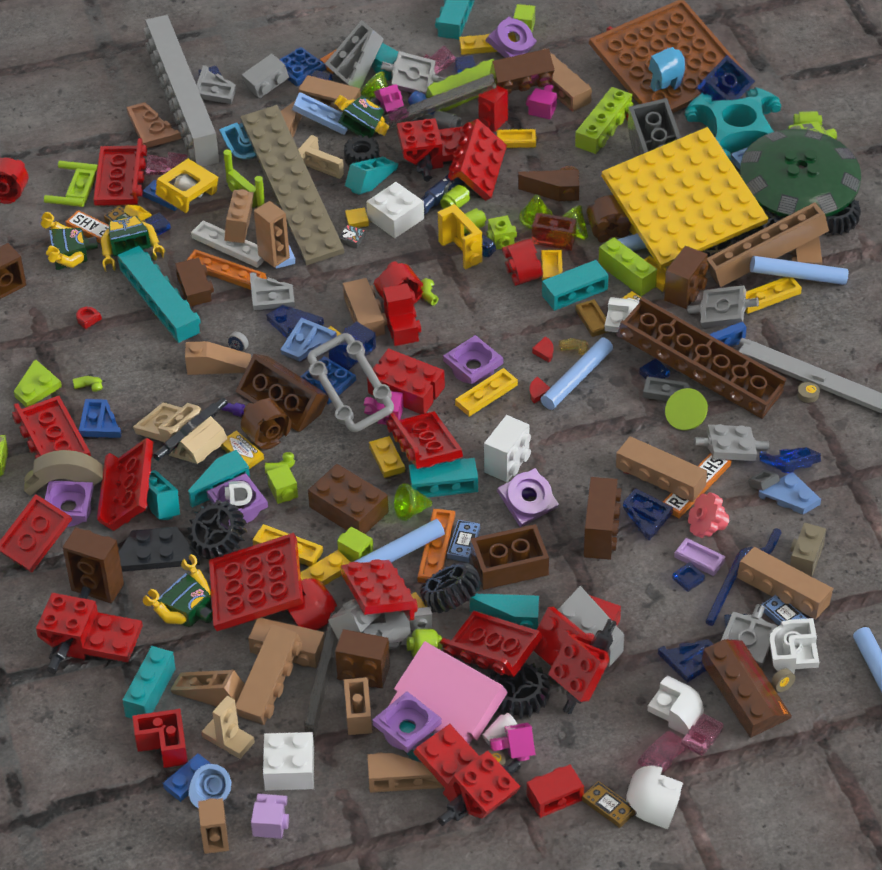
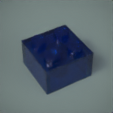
M726 55L696 89L700 93L711 95L712 101L737 100L750 88L755 80Z

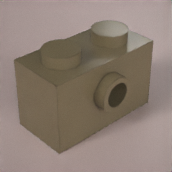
M808 523L803 524L798 539L794 538L792 542L791 552L793 553L790 566L811 577L813 576L824 547L826 528Z

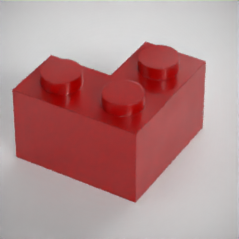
M408 283L383 288L384 313L394 346L419 342L418 333L422 332L420 321L415 319L416 310L413 304L416 303L414 291H410Z
M181 709L133 716L138 752L161 749L164 768L185 765L188 762Z

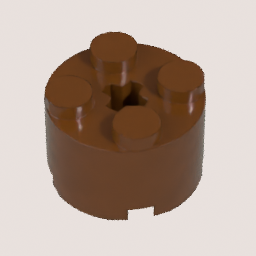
M614 195L600 197L594 201L595 204L592 207L589 205L586 215L592 233L599 242H606L609 238L628 236L632 224Z
M272 398L246 405L241 419L242 431L255 445L265 450L281 443L279 439L283 435L286 437L289 434L292 425L291 419Z

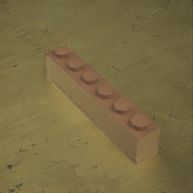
M814 202L708 257L707 263L709 264L711 276L722 287L751 272L750 262L752 256L776 259L829 231L825 213Z

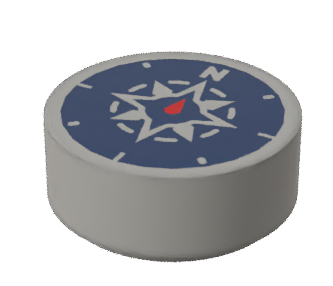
M233 332L227 338V344L231 349L244 352L249 345L246 336L240 332Z

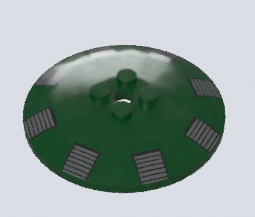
M785 129L764 135L748 147L740 164V176L763 209L782 217H787L814 202L825 213V217L836 214L854 200L861 183L859 163L854 154L844 144L826 134L806 129ZM798 166H804L806 168L800 169Z

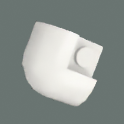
M610 297L605 331L618 332L620 322L627 318L639 302L631 299Z
M813 618L782 621L781 625L770 633L769 644L772 661L777 671L788 668L794 674L795 669L819 668L816 646L817 636Z
M670 676L665 677L661 681L660 689L648 705V712L669 721V728L690 737L699 724L704 713L703 702L699 693L692 687Z
M644 766L633 774L626 794V802H629L630 806L637 812L636 816L640 819L668 829L679 801L683 783L661 775L662 767Z

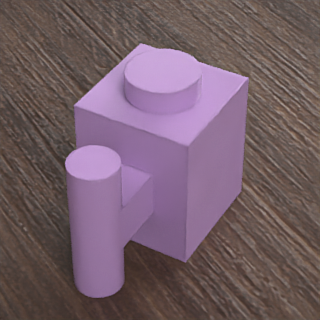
M257 794V802L254 803L251 820L253 836L282 839L283 830L288 829L289 814H285L284 808L287 805V796Z

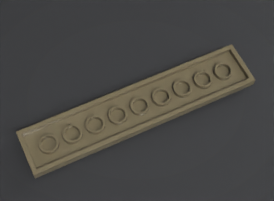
M278 105L240 116L242 125L280 209L286 213L287 224L306 266L344 254V247Z

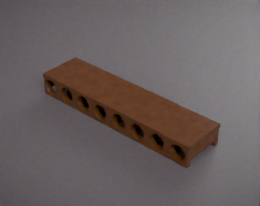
M643 297L627 318L620 322L616 336L761 419L764 418L784 392L783 388L787 378Z

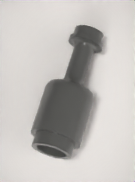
M414 108L411 111L410 117L416 118L417 121L436 118L439 130L461 127L462 124L461 118L456 114L438 110L431 115L421 112L419 108Z

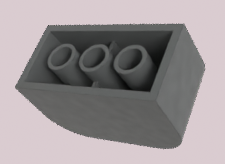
M667 98L629 107L628 132L635 157L681 138Z

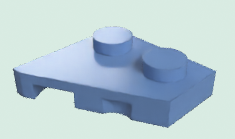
M301 318L280 351L282 355L300 362L308 356L311 350L335 338L337 334L336 331Z
M793 472L780 478V481L763 491L759 490V497L765 500L766 497L777 501V505L791 508L800 514L809 512L821 503V498Z

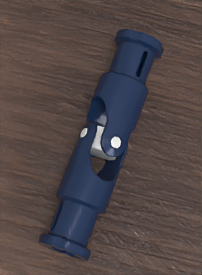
M446 175L427 190L421 198L424 201V215L433 206L436 207L440 204L443 195L456 185H464L465 182L459 177L450 180L448 175Z

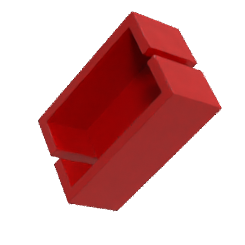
M389 348L380 358L379 364L373 367V371L381 384L387 385L392 392L403 393V407L419 414H425L433 404V399L436 400L445 388L443 369ZM367 377L368 393L373 395L374 387Z

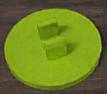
M691 388L676 391L670 396L665 406V415L668 422L674 428L682 431L698 427L706 418L708 411L705 397L699 391Z

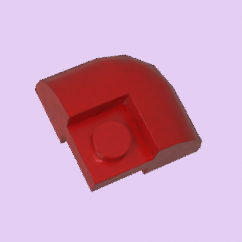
M314 578L303 579L301 582L304 604L286 610L296 626L317 631L329 622L328 620L337 604L334 597L320 580Z

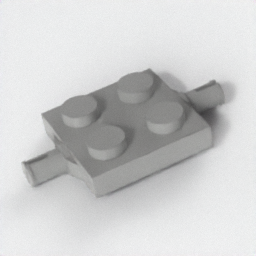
M401 51L398 52L397 60L394 64L383 61L381 70L392 72L391 85L397 84L399 90L410 93L419 91L423 92L426 96L429 85L446 79L435 75V60Z
M744 285L704 290L700 305L688 306V314L701 313L700 323L702 328L733 325L743 322L746 308L758 307L759 300L757 297L746 299Z
M708 424V437L694 438V446L707 447L711 451L712 459L756 461V449H769V441H756L751 427Z
M757 604L752 615L732 612L721 641L724 639L742 640L758 665L762 668L770 649V633H772L777 625L768 623L761 618L765 607L763 605L760 607V604Z

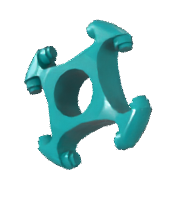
M757 87L746 91V98L737 100L712 101L711 95L702 93L690 102L684 115L689 122H701L706 125L731 161L732 153L748 148L757 139L775 132L771 129L764 115L771 112H779L781 110V103L777 96Z

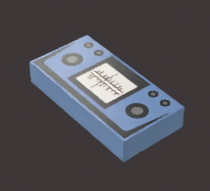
M458 520L447 552V559L469 563L471 558L470 539L478 537L480 524Z
M776 595L761 604L765 607L764 613L778 625H781V622L786 620L807 619L790 603H783Z

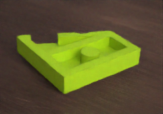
M35 360L15 388L14 396L25 407H28L61 388V381Z

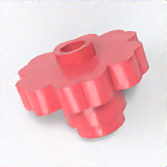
M711 492L707 495L703 493L695 500L694 507L690 509L688 523L691 524L690 532L700 538L704 536L710 537L716 531L724 530L727 527L729 515L724 511V507L721 506L723 500L718 495Z

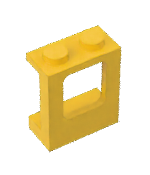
M186 159L157 179L155 194L187 213L190 201L204 192L211 196L217 192L218 176L192 160ZM182 173L188 174L198 183L187 191H181L168 182Z
M455 204L439 211V243L445 246L454 242L463 251V268L465 270L481 263L482 231ZM464 227H465L471 234H469V235H467V236H464Z

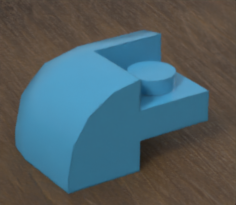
M671 47L651 56L649 70L653 73L650 87L654 92L665 89L669 85L675 90L681 85L685 72V58L680 50H675Z
M236 122L219 129L227 149L231 150L234 157L241 160L257 157L242 123L238 124Z

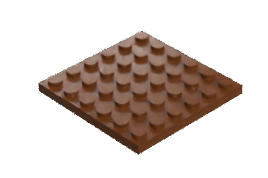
M677 0L589 39V45L627 91L632 94V97L638 104L667 98L672 113L687 107L694 98L702 93L712 96L747 80L748 77L747 72L685 0ZM671 47L675 50H680L685 58V72L681 85L675 90L669 85L665 89L654 92L650 87L653 73L649 70L651 56Z

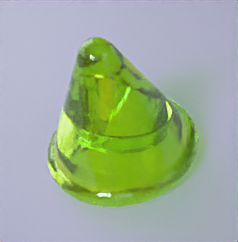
M380 71L374 75L361 90V95L376 98L374 91L388 87L385 73Z
M534 195L525 208L521 210L519 219L528 228L542 229L551 224L553 214L538 195Z
M577 205L566 212L556 222L555 228L580 239H587L588 233L582 206Z
M407 483L401 484L396 490L394 509L397 517L402 521H407L412 516L432 506L431 499Z

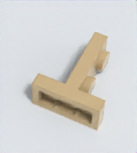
M311 135L298 149L306 166L339 179L344 175L343 159L320 151L318 137Z
M226 696L212 712L213 719L201 733L202 737L241 759L255 741L253 736L239 729L235 700Z

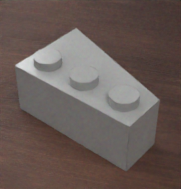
M361 20L327 60L325 65L349 86L361 88L384 39Z
M581 586L558 609L559 612L583 632L592 633L593 635L598 630L603 631L607 620L610 619ZM615 626L611 634L613 642L608 650L609 663L607 666L609 667L622 654L624 647V634L617 626Z

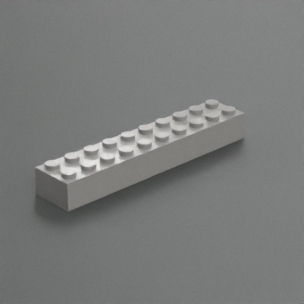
M164 15L146 19L144 34L145 38L148 39V42L145 43L147 53L150 54L152 65H156L155 72L157 77H159L161 88H165V98L170 100V111L175 112L173 113L176 124H179L178 129L181 136H184L185 148H189V159L201 167L219 163L216 132L169 17Z

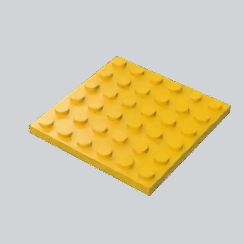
M708 127L608 168L601 173L603 180L660 269L671 265L685 245L698 251H703L768 223L769 218Z

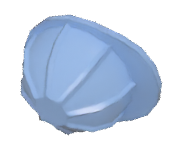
M217 764L201 766L195 772L189 787V797L193 805L198 808V801L210 798H223L224 801L231 791V779L228 772Z

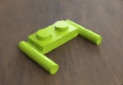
M224 150L226 181L229 189L232 192L233 190L240 189L254 192L253 208L255 206L258 208L265 204L263 178L256 176L254 187L233 169L231 150Z
M59 160L58 168L76 171L66 197L45 195L44 203L84 207L96 179L98 165Z

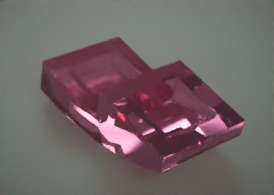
M445 45L431 57L427 54L424 56V58L436 61L434 67L435 74L457 60Z
M168 152L167 158L147 155L146 174L164 175L185 161L188 155Z
M703 713L695 726H691L680 745L702 756L720 735L724 724Z
M669 730L643 753L638 760V764L643 767H662V773L670 767L675 757L686 750L688 742Z

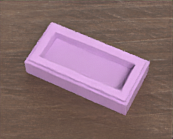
M685 538L674 553L675 558L712 576L718 572L725 562V556L688 538Z

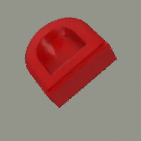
M82 307L76 312L77 322L84 329L89 328L102 319L101 313L93 307Z

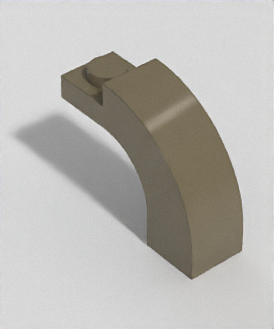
M59 450L49 452L34 460L33 470L29 471L24 478V491L31 496L45 484L56 479H68L74 482H93V486H95L103 479V465L93 457L77 451Z

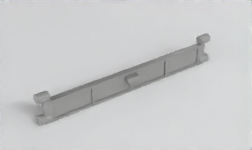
M741 338L739 346L742 347L739 352L758 363L803 382L815 383L820 389L882 413V393L749 339Z

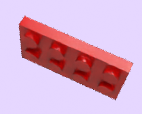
M475 119L472 122H467L461 129L462 133L457 142V149L453 154L454 159L449 167L448 178L453 180L459 177L487 201L492 198L507 145L480 120Z
M138 138L137 146H100L93 199L94 206L138 205L139 197L143 195V188L140 184L144 183V172L142 170L146 168L144 157H147V145H143L142 138Z
M60 396L23 409L20 408L18 403L13 404L15 411L12 412V417L15 424H20L21 435L23 439H28V448L31 453L35 452V459L46 453L59 450L77 451L91 456L86 443Z
M435 411L398 420L394 412L388 415L389 420H386V425L389 433H393L395 442H399L402 452H406L408 461H412L416 469L432 467L442 462H452L457 458L463 457L461 447Z
M145 438L119 458L111 453L105 456L97 520L113 531L128 523L139 513L144 512L147 507L146 501L149 490L151 459L153 456L152 440Z
M374 559L370 562H350L341 565V575L364 615L403 611L409 621L414 620V613L418 611L417 600L413 599L410 589L405 586L404 579L400 578L397 568H394L390 560Z
M473 611L453 639L442 638L440 644L444 648L443 652L454 658H459L467 664L474 663L485 670L489 668L500 675L507 674L514 677L543 639L540 631Z

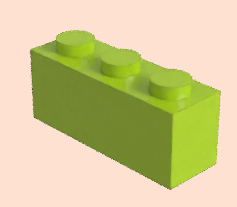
M616 238L610 239L599 247L598 263L602 268L639 296H643L656 287L657 269Z

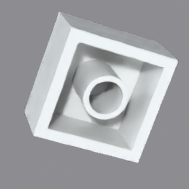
M395 182L367 201V217L372 223L393 238H396L424 219V201Z
M508 415L504 417L484 443L485 473L505 482H508L512 476L518 473L520 465L523 461L526 462L531 454L529 449V442L531 440L529 424Z
M313 732L264 734L263 777L265 791L314 789Z

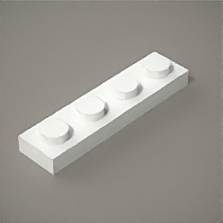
M202 221L191 232L193 239L258 268L265 261L258 255L257 244L246 239L245 243L224 241L225 230L206 221Z

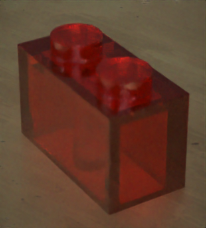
M536 213L532 225L533 244L572 251L576 239L577 219Z

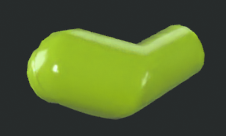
M425 278L421 281L423 283L421 298L434 306L439 300L431 292L433 289L431 286L434 285V282L431 279Z
M83 376L72 379L74 389L91 386L93 392L103 389L101 384L103 381L99 377Z
M285 452L282 456L283 460L279 463H265V474L269 470L288 465L289 469L295 464L294 454Z

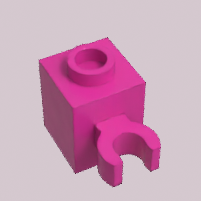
M397 84L374 91L376 98L381 103L380 107L384 109V113L388 112V115L400 112L399 108L404 106Z
M553 85L545 86L544 90L535 88L532 94L528 95L526 100L528 115L551 119L557 108V93L552 92Z
M391 391V400L394 404L393 412L398 420H401L403 393ZM371 397L365 398V414L372 415L385 408V405L377 402L376 399ZM389 416L379 420L378 424L386 425V420H389Z
M529 723L504 726L506 737L490 739L493 751L507 748L511 759L515 758L517 761H525L530 759L529 756L535 755L532 726Z

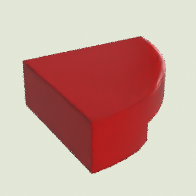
M545 336L532 348V353L548 363L552 360L554 347L551 340Z
M538 376L530 384V398L533 403L541 400V397L550 389Z

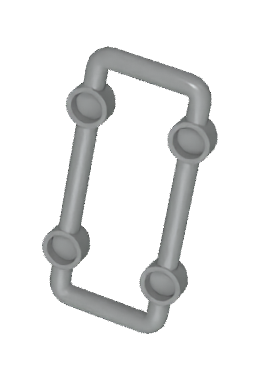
M343 333L311 350L307 360L310 364L309 372L312 378L320 381L335 406V416L338 422L346 425L351 432H359L390 415L394 410V404L391 400L392 393L390 388L385 384H381L365 358V348L362 342L354 340L348 333ZM345 341L348 344L346 350L349 356L358 361L374 387L373 395L376 401L385 405V408L356 424L353 422L354 414L352 409L347 405H343L327 378L328 371L325 364L316 359V357Z

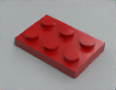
M35 494L0 540V553L32 573L72 521L71 516Z

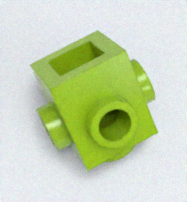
M508 215L488 219L486 235L488 242H492L494 250L502 249V247L514 243L517 231L515 225H511Z

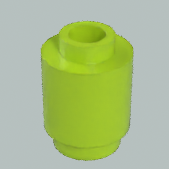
M818 111L794 114V125L816 121L822 125V115H818Z
M456 185L443 195L440 201L441 206L445 209L455 204L458 208H461L470 200V193L466 187Z
M475 208L465 213L479 229L485 226L487 219L482 210L479 211ZM464 227V234H467V235L471 234V233Z

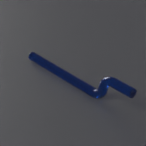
M773 529L766 546L758 549L771 554L780 538L781 530ZM753 547L744 548L737 554L705 621L707 625H714L737 577L740 561Z

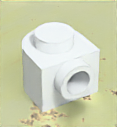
M233 481L229 482V487H225L226 501L230 500L232 505L240 506L250 502L252 489L248 483Z

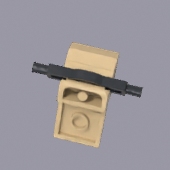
M221 397L215 404L212 403L202 412L199 406L187 403L182 408L162 403L134 425L133 429L138 435L164 442L163 446L153 453L155 460L160 461L167 454L198 464L204 461L211 452L218 449L228 439L224 429L213 419L228 402L225 398Z

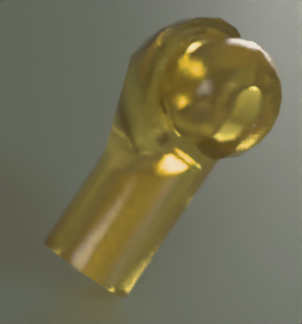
M576 338L559 340L560 351L578 348V353L583 355L589 350V343L586 340Z

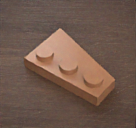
M145 102L127 107V113L139 138L143 139V145H147V148L181 139V133L177 129H172L170 123L163 121L159 114Z

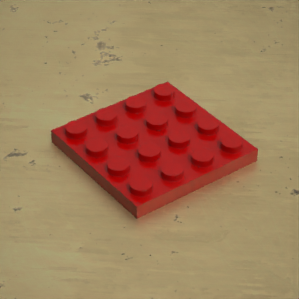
M294 533L209 560L213 626L216 631L304 604L298 544Z

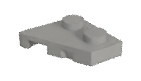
M203 65L196 85L201 98L232 104L236 85L229 80H225L218 73L216 75L209 71V67Z
M250 273L253 310L295 307L292 284L278 282L269 277L266 280L257 277L256 273Z

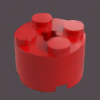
M0 158V203L11 204L19 199L28 183V172L21 160Z
M530 238L502 247L505 259H508L505 262V267L508 274L513 273L511 278L514 286L543 276L540 260H537L536 256L537 251Z
M391 262L387 269L373 283L383 301V288L408 283L410 291L415 293L416 302L423 293L421 290L423 283L410 266L404 263Z

